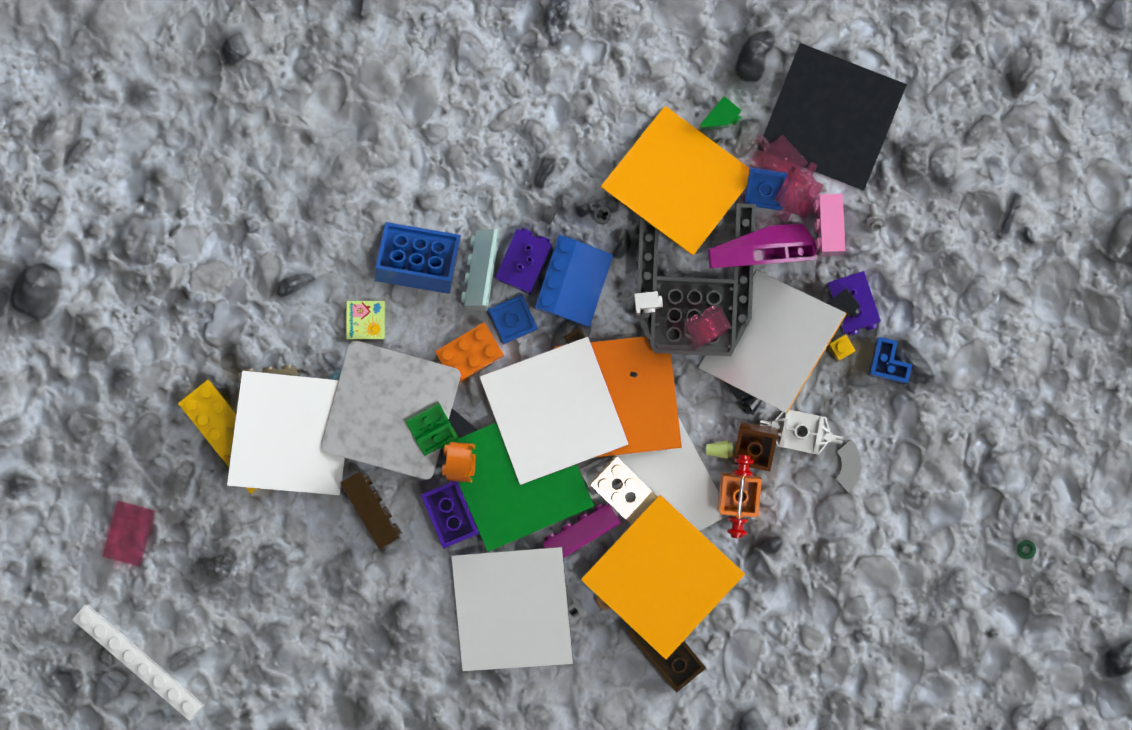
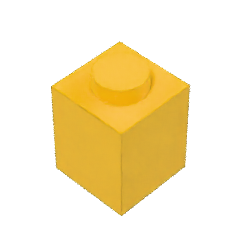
M847 335L842 336L827 346L836 362L841 361L856 351Z

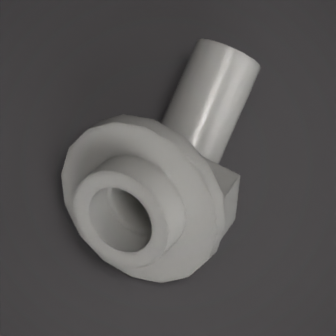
M876 203L869 204L871 217L867 218V227L878 231L886 225V221L883 215L878 214Z

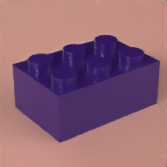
M452 481L421 495L443 549L479 534L458 482Z

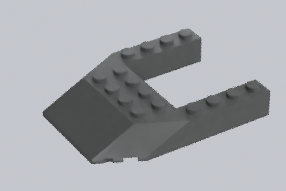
M736 204L734 239L755 231L756 204ZM640 217L637 293L658 291V296H662L663 307L655 309L656 312L644 313V310H641L640 315H637L653 353L731 357L752 319L754 265L733 267V280L657 276L659 230Z

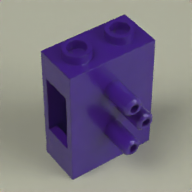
M525 228L521 230L516 229L495 279L531 295L551 250L552 244L549 243L550 240L543 236H539V238L532 236V232Z
M864 271L826 284L831 299L846 288H849L861 304L859 308L860 313L852 319L848 316L843 320L845 324L840 327L843 335L848 334V337L859 334L860 329L866 328L869 331L877 328V324L881 320Z

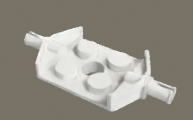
M789 410L787 413L782 411L775 421L760 420L762 424L759 425L779 429L776 447L819 455L828 443H843L841 441L843 436L833 435L830 432L827 418L823 416ZM799 426H804L807 429L806 436L800 437L797 435L796 430Z

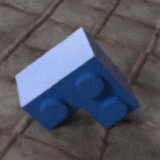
M882 337L876 339L868 376L904 385L908 383L912 364L894 360L898 341Z

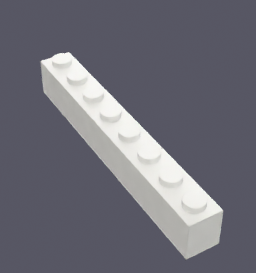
M84 605L72 619L189 721L193 720L205 706L90 605Z

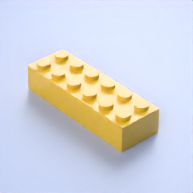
M207 380L178 404L229 467L236 412L214 384ZM245 487L250 494H254L260 489Z

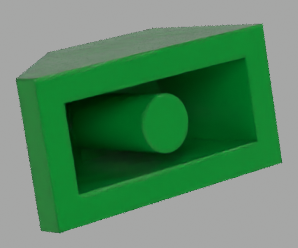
M724 96L702 121L699 129L729 128L731 124L735 126L742 118L740 116L742 110Z

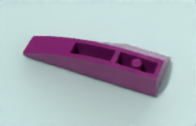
M803 224L768 226L708 249L709 269L817 260L816 241Z

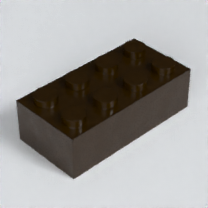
M359 471L340 482L379 550H384L402 539L400 537V534H402L401 529L397 523L393 524L390 520L393 516L386 506L383 507L380 502L383 499L377 490L373 491L370 485L373 482L367 473L363 474Z
M633 628L627 631L628 635L676 693L706 669L705 665L685 641L665 659Z

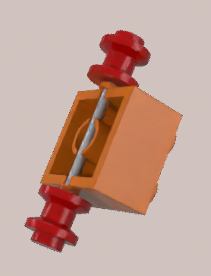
M739 454V457L734 460L738 463V469L733 470V473L721 472L717 511L723 515H735L729 517V521L732 522V528L727 530V533L731 534L732 538H742L743 535H747V531L743 529V526L748 522V519L743 516L758 517L762 479L759 475H753V472L749 470V466L754 463V460L750 459V455Z

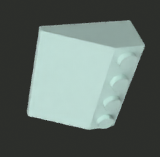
M498 229L476 231L475 236L472 235L470 247H473V254L468 256L467 265L470 266V272L466 273L464 284H467V291L462 293L461 303H465L464 308L486 312L488 310L499 242Z

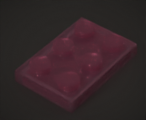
M118 501L102 557L141 567L156 511Z

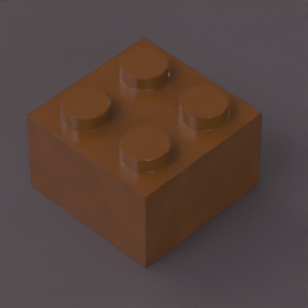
M741 422L732 464L738 465L734 460L739 457V454L750 455V459H753L754 463L750 464L749 468L770 472L779 429Z

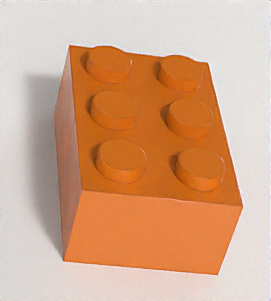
M485 322L435 351L443 365L457 368L460 371L459 384L504 357L502 350Z

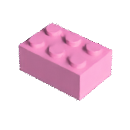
M820 194L815 202H813V213L817 214V219L814 221V233H818V238L815 240L816 251L819 256H842L845 252L843 194Z

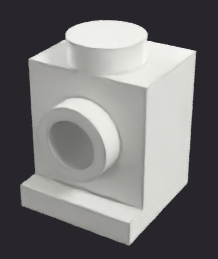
M658 291L634 294L636 315H640L641 310H644V313L656 312L655 309L663 307L662 296H658Z

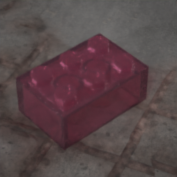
M713 305L704 310L702 316L694 315L687 319L683 332L693 350H696L727 333L731 325L721 307L715 308Z

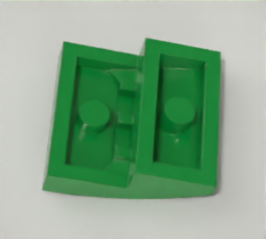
M439 401L405 419L424 456L458 439Z

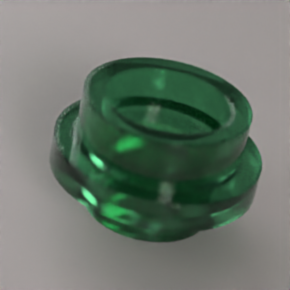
M1029 540L1021 541L1017 545V554L1022 559H1031L1036 553V546ZM1024 546H1027L1029 548V552L1027 554L1023 552Z

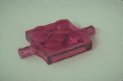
M763 135L760 139L756 140L764 148L762 154L754 160L761 169L787 172V182L793 180L800 188L802 184L806 183L798 174L808 162L783 135L772 143H769Z
M810 162L806 172L800 171L795 167L791 168L774 200L785 209L780 219L781 221L787 223L792 213L805 219L809 214L813 202H815L823 187L812 176L817 167L814 163Z

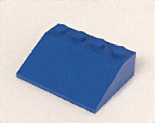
M386 222L375 267V281L450 294L461 235Z
M559 235L535 310L590 327L613 255L577 240Z

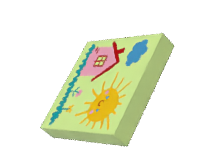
M347 301L346 339L385 340V301Z

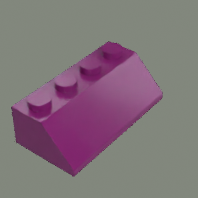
M603 502L594 508L596 512L591 515L585 513L577 518L579 522L572 525L570 522L561 528V533L556 535L553 532L545 537L546 542L543 545L545 548L563 547V558L620 525L621 522L610 504L605 505Z

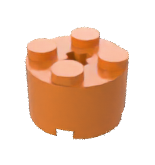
M450 442L449 445H445L444 456H447L446 464H443L442 475L447 478V481L472 482L470 476H474L476 454H472V449H475V444Z

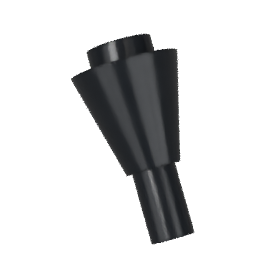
M751 395L740 401V408L745 414L754 415L762 400Z

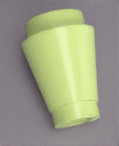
M726 440L707 444L706 454L725 459L734 457V442Z

